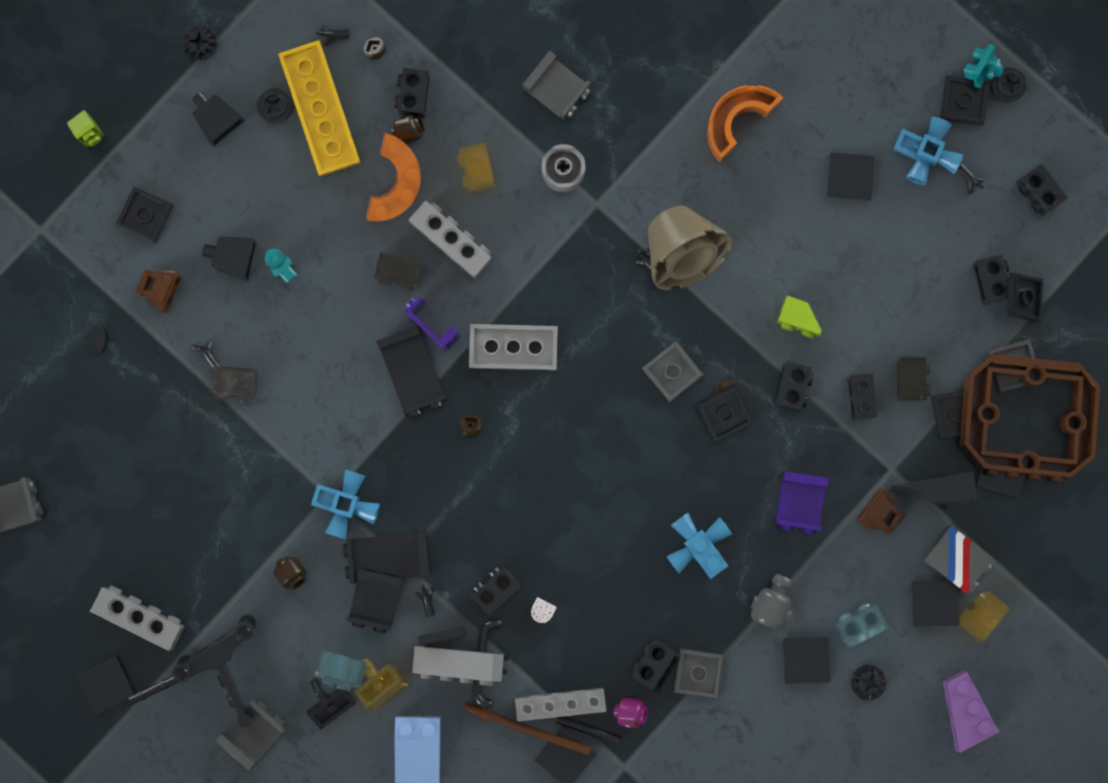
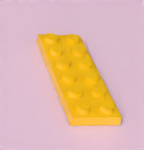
M317 40L278 53L319 177L361 163L320 41Z

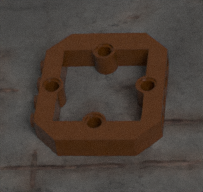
M993 354L965 375L959 446L979 470H986L988 475H999V472H1008V477H1021V474H1028L1029 479L1042 480L1043 476L1051 477V481L1064 482V478L1073 477L1095 458L1100 386L1081 363ZM1030 370H1034L1037 373L1035 381L1029 377ZM992 375L1019 377L1020 381L1027 387L1040 385L1045 380L1072 383L1070 413L1062 415L1059 420L1060 430L1064 434H1068L1067 459L1042 457L1032 451L1020 452L1018 454L986 451L988 425L997 422L1000 416L998 407L990 403ZM984 408L990 412L989 420L984 419L982 416ZM1070 418L1076 421L1075 429L1069 425ZM1024 457L1030 460L1028 468H1025L1022 464Z

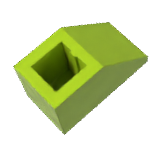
M85 110L67 122L76 139L85 147L95 146L101 141V137L104 136L103 132Z
M790 296L785 297L776 322L781 324L780 328L788 331H793V329L802 331V336L811 339L814 336L818 337L822 330L809 304Z

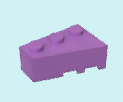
M961 671L943 680L955 751L961 753L999 733L967 672Z

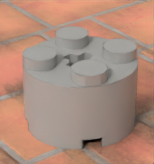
M561 144L554 146L545 154L542 160V176L547 186L558 192H569L580 186L585 176V160L576 148L571 145ZM561 165H565L567 168L566 172H561Z

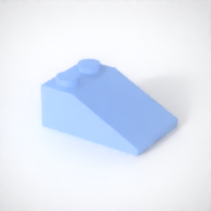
M397 715L395 717V783H440L441 716Z

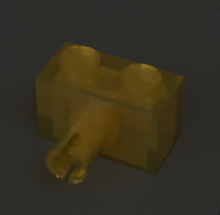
M485 142L461 147V154L457 155L459 168L464 167L466 174L462 176L464 189L469 188L471 194L495 188Z
M990 591L980 592L974 598L973 602L975 604L970 610L966 609L959 617L961 620L959 626L976 641L982 643L1011 609Z
M370 658L363 660L364 664L359 663L358 667L368 681L354 691V693L367 710L376 712L409 684L397 667L388 664L378 672Z

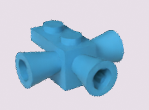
M931 117L928 135L925 134L923 137L904 129L901 130L893 150L917 160L906 175L908 180L919 185H926L929 168L933 167L936 163H939L953 174L956 173L963 154L943 150L946 142L941 141L952 126L948 121L938 117Z
M345 470L342 492L317 484L311 505L335 513L325 533L346 539L348 517L354 518V515L374 525L380 504L360 502V497L355 496L366 477L365 475Z
M686 513L671 524L686 539L683 543L685 548L666 556L678 574L681 573L693 558L700 564L710 579L728 567L726 561L713 545L732 535L720 517L705 533L703 530L697 532L689 513Z

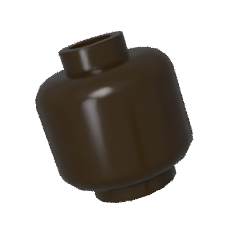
M412 113L395 119L393 128H391V134L402 140L406 145L420 140L423 132H425L421 118L419 116L416 117Z
M282 557L276 562L274 576L283 588L294 590L306 581L307 571L296 557Z

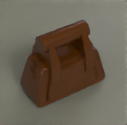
M145 269L136 293L147 296L146 300L148 303L167 313L182 276L170 270H158L156 273ZM153 278L154 280L151 284V287L149 291H147L146 289L148 287L150 279Z
M879 488L859 514L856 521L874 530L882 528L885 533L891 535L905 514L896 508L897 502L887 489ZM891 513L895 514L888 524L884 523Z

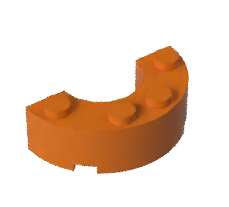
M760 85L740 86L722 96L714 106L707 126V140L715 159L720 163L735 149L737 142L732 136L731 124L737 116L742 113L753 112L766 118L781 104L784 97L776 91Z
M385 132L380 155L390 159L394 164L396 181L388 193L381 196H370L366 219L369 221H385L402 214L415 200L421 182L420 167L412 150L402 140Z

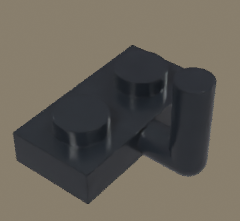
M314 678L311 680L310 684L314 694L320 701L306 712L320 730L356 704L355 699L343 685L327 695L322 690L318 679Z

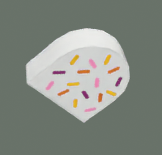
M537 597L531 609V616L536 622L546 623L551 619L557 607Z

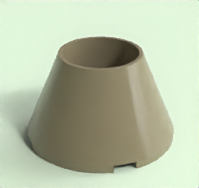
M676 206L665 210L654 218L648 227L652 280L658 288L663 290H671L672 286L678 285L680 288H685L701 281L725 261L723 259L727 251L731 252L733 243L731 237L727 232L686 206Z

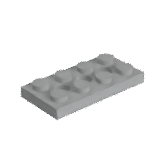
M470 324L469 368L557 371L558 326ZM489 341H495L498 344V349L493 353H489L485 349V345ZM515 341L520 345L517 353H510L507 350V345L510 342ZM532 342L541 344L542 349L539 353L533 354L529 351V345Z

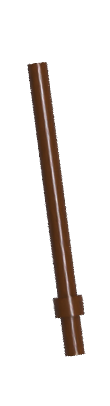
M469 703L465 704L463 711L478 716L480 720L498 723L587 756L590 754L591 747L492 712V709H482Z

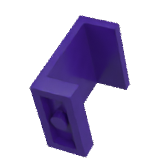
M421 296L417 299L413 297L405 306L407 308L405 310L406 315L446 352L460 338L458 331L451 326L439 339L415 316L426 303Z
M787 471L783 472L775 524L780 525L782 530L793 531V528L796 527L802 528V533L815 535V531H821L820 521L825 488L828 487L829 478Z

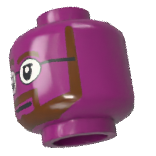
M623 698L619 704L615 705L614 717H617L620 726L638 729L642 724L646 723L648 708L644 706L643 701Z

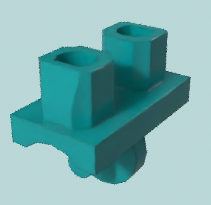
M989 44L987 49L976 48L972 58L973 62L978 63V65L967 64L964 69L965 78L974 80V85L977 88L982 87L987 77L992 79L993 76H1001L1004 71L1001 65L1002 61L994 55L995 45Z
M275 248L265 253V262L275 277L280 275L287 283L297 275L289 266L292 264V261L286 254L283 256L282 252Z

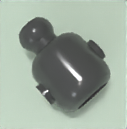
M775 574L772 578L773 585L771 589L763 588L760 590L758 596H754L750 607L752 608V620L774 630H779L785 622L788 623L792 614V610H790L792 601L785 595L791 589L793 581L780 574Z

